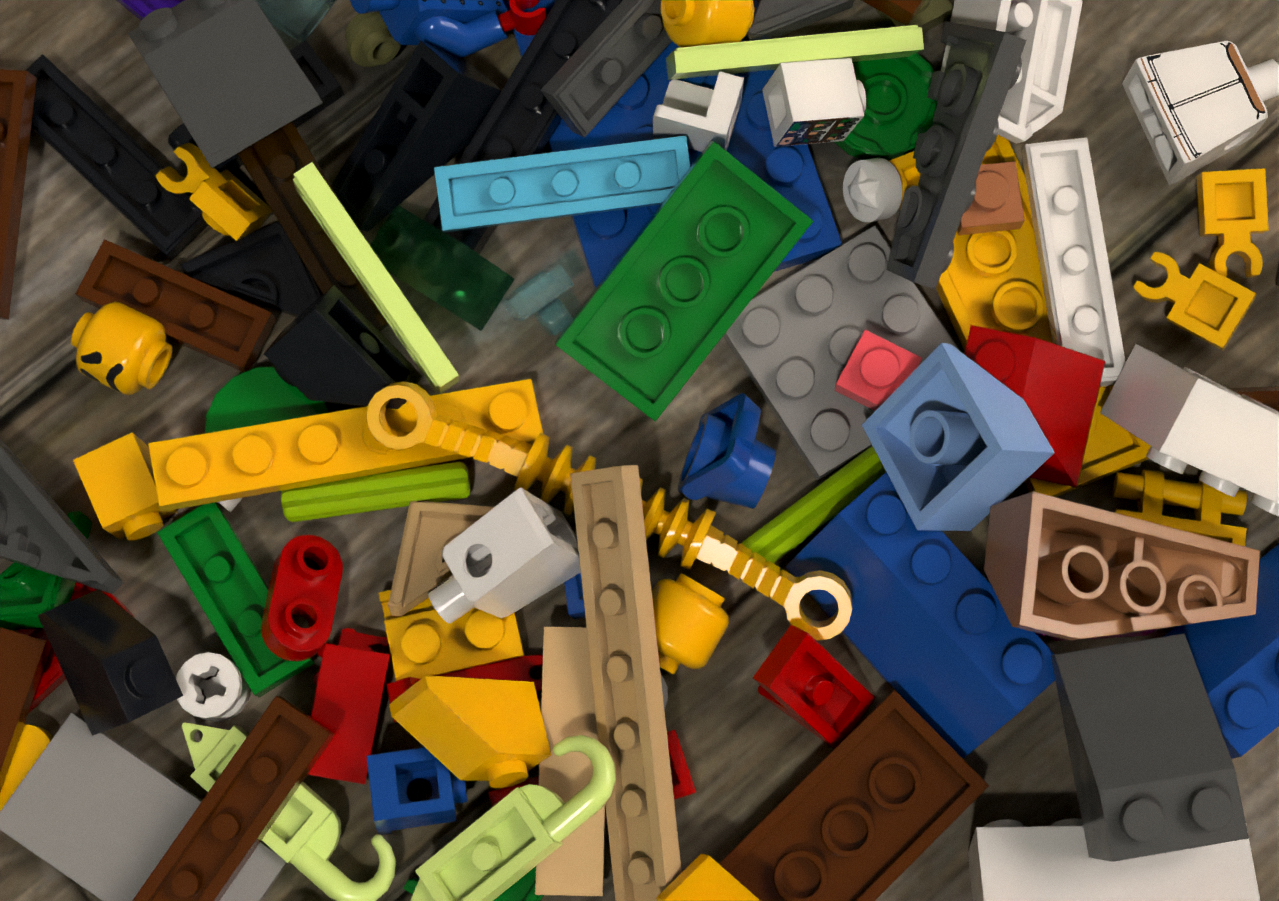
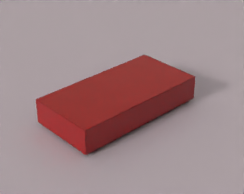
M325 643L311 717L335 735L307 775L366 784L368 777L367 756L372 755L391 654Z

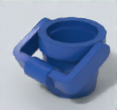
M744 393L733 397L700 418L698 429L687 453L678 483V492L683 493L687 498L699 500L707 497L754 509L760 501L774 465L776 450L756 440L761 409Z

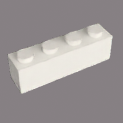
M1006 819L990 822L984 827H976L968 851L973 901H1260L1249 838L1111 862L1089 858L1082 819H1064L1053 823L1051 826L1024 827V824L1020 821Z

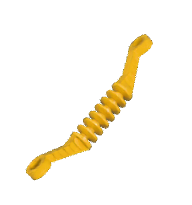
M405 381L392 383L375 393L368 404L366 413L368 429L374 438L385 447L400 450L411 448L417 443H426L436 447L440 446L441 449L451 452L457 451L456 454L466 457L474 456L473 459L487 463L490 461V465L498 469L505 468V472L518 477L514 488L515 491L520 487L527 491L536 480L543 482L541 500L547 504L560 490L565 492L564 513L567 515H571L574 512L570 473L595 470L596 458L591 455L577 470L571 468L573 447L566 445L554 459L549 458L550 437L539 433L533 444L524 441L519 442L518 439L508 436L502 437V434L489 430L486 432L483 428L473 425L470 427L467 423L457 420L453 422L451 418L438 415L435 412L434 402L427 391L414 383ZM391 399H405L413 405L417 413V423L413 431L403 433L396 431L389 425L386 420L385 411L386 405ZM639 478V479H640V488H641V492H642L643 479ZM661 487L647 502L642 500L646 540L653 533L659 535L658 556L664 558L676 544H680L683 546L682 567L690 570L696 558L709 565L712 562V565L720 570L726 571L727 569L730 575L738 580L741 578L742 582L753 589L756 587V590L766 597L770 595L772 600L785 608L790 624L809 633L817 641L833 638L840 634L849 623L852 612L851 593L845 582L835 574L819 570L807 572L801 577H795L785 570H780L779 566L771 561H766V558L758 553H751V549H748L741 543L737 544L738 541L729 535L723 536L724 532L711 525L716 512L706 509L692 523L688 521L689 500L685 498L671 512L664 510L666 489ZM817 589L828 591L838 602L837 612L828 620H811L803 613L800 606V601L806 593Z

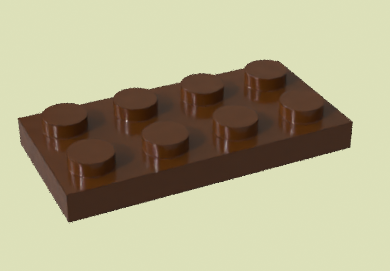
M894 690L719 864L761 901H875L989 785Z

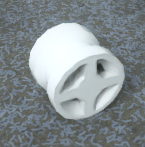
M210 652L197 654L187 660L177 672L176 680L183 694L177 700L184 710L195 717L212 722L227 721L241 713L248 702L250 687L235 662L221 654ZM217 670H219L216 677H212L209 680H206L208 677L214 676ZM202 689H204V695L207 698L204 704L203 701L205 697L202 694Z

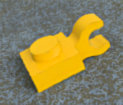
M185 143L178 146L174 151L176 156L182 159L187 166L188 173L186 177L179 175L170 166L159 170L156 174L158 182L167 191L175 194L193 193L189 200L202 210V216L206 223L217 232L231 236L236 241L259 229L272 213L270 207L229 170L219 172L214 167L211 168L201 150L194 144Z

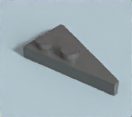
M0 439V558L113 594L124 583L2 439Z

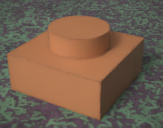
M1015 161L981 165L975 180L976 194L970 208L963 213L957 229L958 236L1020 229L1025 220Z

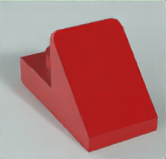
M792 624L753 676V679L759 684L757 691L762 697L833 748H836L851 733L875 699L809 633Z

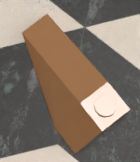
M1030 492L990 507L984 571L1012 627L1074 641L1256 615L1260 550L1053 496Z

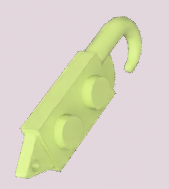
M183 723L182 729L195 768L190 777L209 792L249 733L241 726L233 725L230 730L193 723ZM198 730H200L203 734V737L199 742H197L194 738V735ZM304 782L300 784L262 839L284 861L294 865L329 898L335 901H377L388 891L395 877L396 859L392 847L380 834L374 835L371 839V843L379 856V867L374 877L368 881L358 883L350 880L328 860L336 849L341 835V820L336 810Z
M584 735L566 737L555 744L553 752L556 756H562L569 752H581L587 755L593 766V775L590 782L566 803L558 794L543 786L528 784L515 788L415 870L420 879L410 901L495 900L563 845L562 840L602 809L611 797L616 781L615 763L608 749L598 740Z

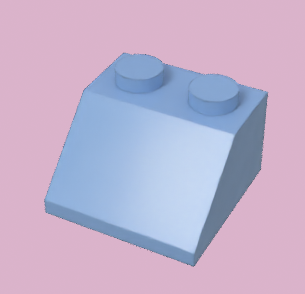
M941 343L862 424L917 530L971 531L990 513L992 505L1001 503L1055 453L1024 399L948 343Z

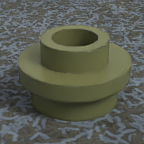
M379 12L357 14L349 22L345 31L347 52L359 66L373 67L386 64L397 55L402 46L393 39Z

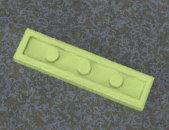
M918 25L681 47L676 48L666 58L668 80L719 75V72L736 74L776 70L780 63L841 58H852V62L909 57L924 50L922 27L918 28Z
M313 162L294 173L293 182L296 191L436 393L442 394L458 383L459 374Z

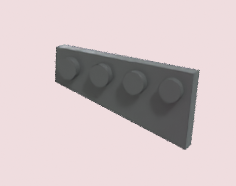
M945 21L940 43L950 46L945 72H933L927 98L937 101L933 123L927 132L918 134L913 158L916 159V168L920 173L918 186H911L904 193L886 270L914 283L936 289L941 274L946 271L951 263L954 253L953 240L963 213L970 208L976 194L975 180L985 153L996 140L999 130L998 117L1006 95L1020 75L1022 66L1021 54L1027 40L1002 31Z

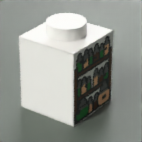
M852 58L780 63L762 89L774 147L844 141L864 117L866 109L865 89L862 82L856 80Z

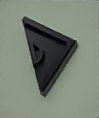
M279 222L180 264L184 274L221 291L298 317L321 296L314 279Z

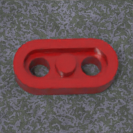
M300 535L291 539L274 562L261 622V634L270 651L288 661H304L313 657L331 634L343 573V563L337 549L322 537ZM306 557L315 561L319 565L320 570L309 568L303 558ZM292 614L303 616L308 621L309 628H302L296 625L292 619Z

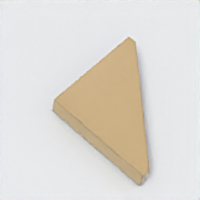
M430 501L410 502L388 603L392 616H402L429 597V590L453 575L442 557L444 546L494 507Z

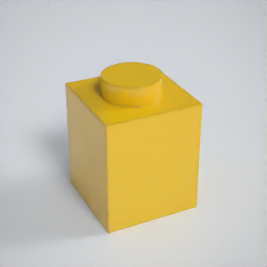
M133 432L73 459L102 528L119 540L127 537V540L133 541L152 535L164 526L163 519L177 513L176 509L160 512L149 447Z

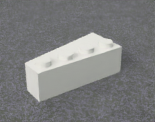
M1135 344L1100 413L1149 444L1151 447L1146 457L1180 474H1183L1188 464L1203 471L1198 478L1200 481L1232 497H1235L1239 488L1242 487L1254 493L1250 499L1251 503L1279 517V411L1244 394L1240 395L1189 368L1184 367L1182 369L1157 353Z

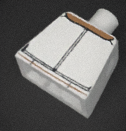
M1230 41L1144 56L1135 60L1122 85L1169 185L1184 179L1242 145L1257 133L1268 119L1267 109L1263 101L1279 96V64L1275 60L1270 59L1247 68L1237 46Z

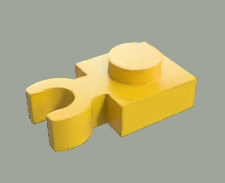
M1265 168L1201 172L1197 175L1200 237L1218 236L1219 246L1210 257L1209 268L1227 277L1226 260L1230 254H1237L1245 262L1246 278L1260 275L1263 259L1259 249L1251 243L1250 234H1263L1269 231Z
M1154 252L1150 260L1154 265L1163 268L1168 273L1167 280L1162 286L1157 288L1149 287L1137 280L1133 286L1136 293L1148 302L1160 303L1168 300L1174 303L1166 317L1167 321L1224 351L1256 298V293L1200 263L1189 279L1180 274L1179 267L1172 257L1161 252Z

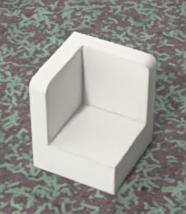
M719 72L714 90L676 79L671 80L663 104L656 106L653 115V138L661 139L686 135L689 149L703 152L710 141H714L727 151L742 102L744 78Z

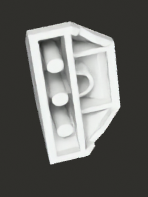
M1082 0L954 1L950 22L1002 31L1027 40L1021 54L1022 66L1020 75L1014 86L1008 90L998 117V135L1016 144L1024 142L1034 132L1047 125L1063 112ZM948 45L945 47L941 67L942 72H945L950 46Z

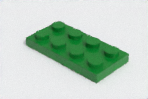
M710 141L555 340V345L656 422L813 223V220L716 142Z

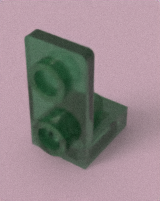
M397 206L391 212L370 245L389 273L480 331L483 330L515 280L468 246L401 206Z

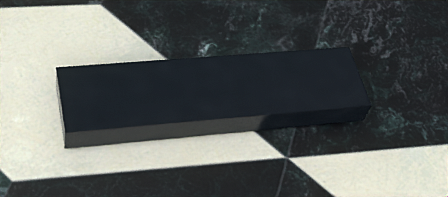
M42 54L25 70L37 78L31 129L172 261L208 226L202 216V210L189 200L192 194L190 192L175 194L163 188L158 182L156 174L159 170L164 169V167Z

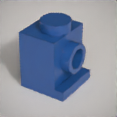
M425 747L367 756L373 818L378 834L386 835L392 834L393 830L457 821L455 804L467 802L465 781L459 780ZM417 784H425L432 789V795L429 800L412 802L408 799V792Z

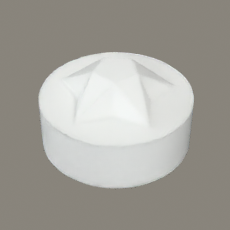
M883 158L859 160L848 168L843 181V196L850 213L862 222H873L888 219L897 212L902 200V183L896 168L888 160Z

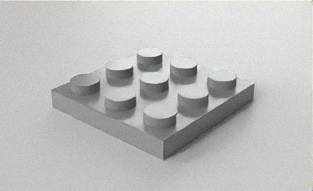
M876 226L871 227L753 298L723 335L817 482L849 463L872 446L862 424L875 411L835 391L836 382L865 330L922 357V362L941 343L951 344L958 349L914 282L886 270L891 248Z

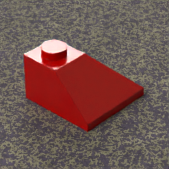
M971 325L964 355L1024 399L1055 452L1028 478L1077 488L1106 362L1035 337Z

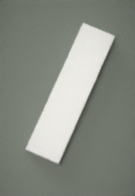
M1087 137L1025 144L1021 154L1053 344L1104 360L1106 363L1100 387L1114 385L1126 362Z

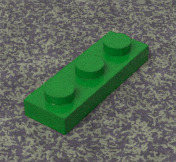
M217 502L203 504L157 532L255 696L260 698L315 663L312 657L304 661L282 659L271 652L266 646L261 634V622L269 586Z

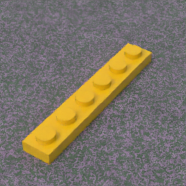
M531 379L430 396L434 402L435 412L438 415L451 418L453 422L457 420L469 424L470 427L473 425L485 429L486 432L489 430L502 434V437L508 436L518 439L519 442L524 441L531 444L534 443L539 433L543 434ZM407 401L399 409L386 408V420L393 429L403 433L413 431L417 423V413L410 402ZM368 406L148 443L160 512L470 457L456 454L457 451L451 452L441 449L440 446L436 447L426 443H417L411 448L400 450L385 447L374 438L368 429L366 419Z

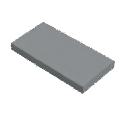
M71 713L0 811V830L102 901H132L198 808L202 799L106 733L101 732L92 736L85 719L76 713ZM261 841L220 901H262L288 863Z

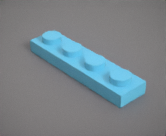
M685 135L434 167L443 232H452L661 205L689 170L690 161Z

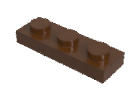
M105 239L75 293L82 301L99 309L112 302H120L160 322L165 329L167 339L242 372L251 370L276 321L273 314L265 309Z

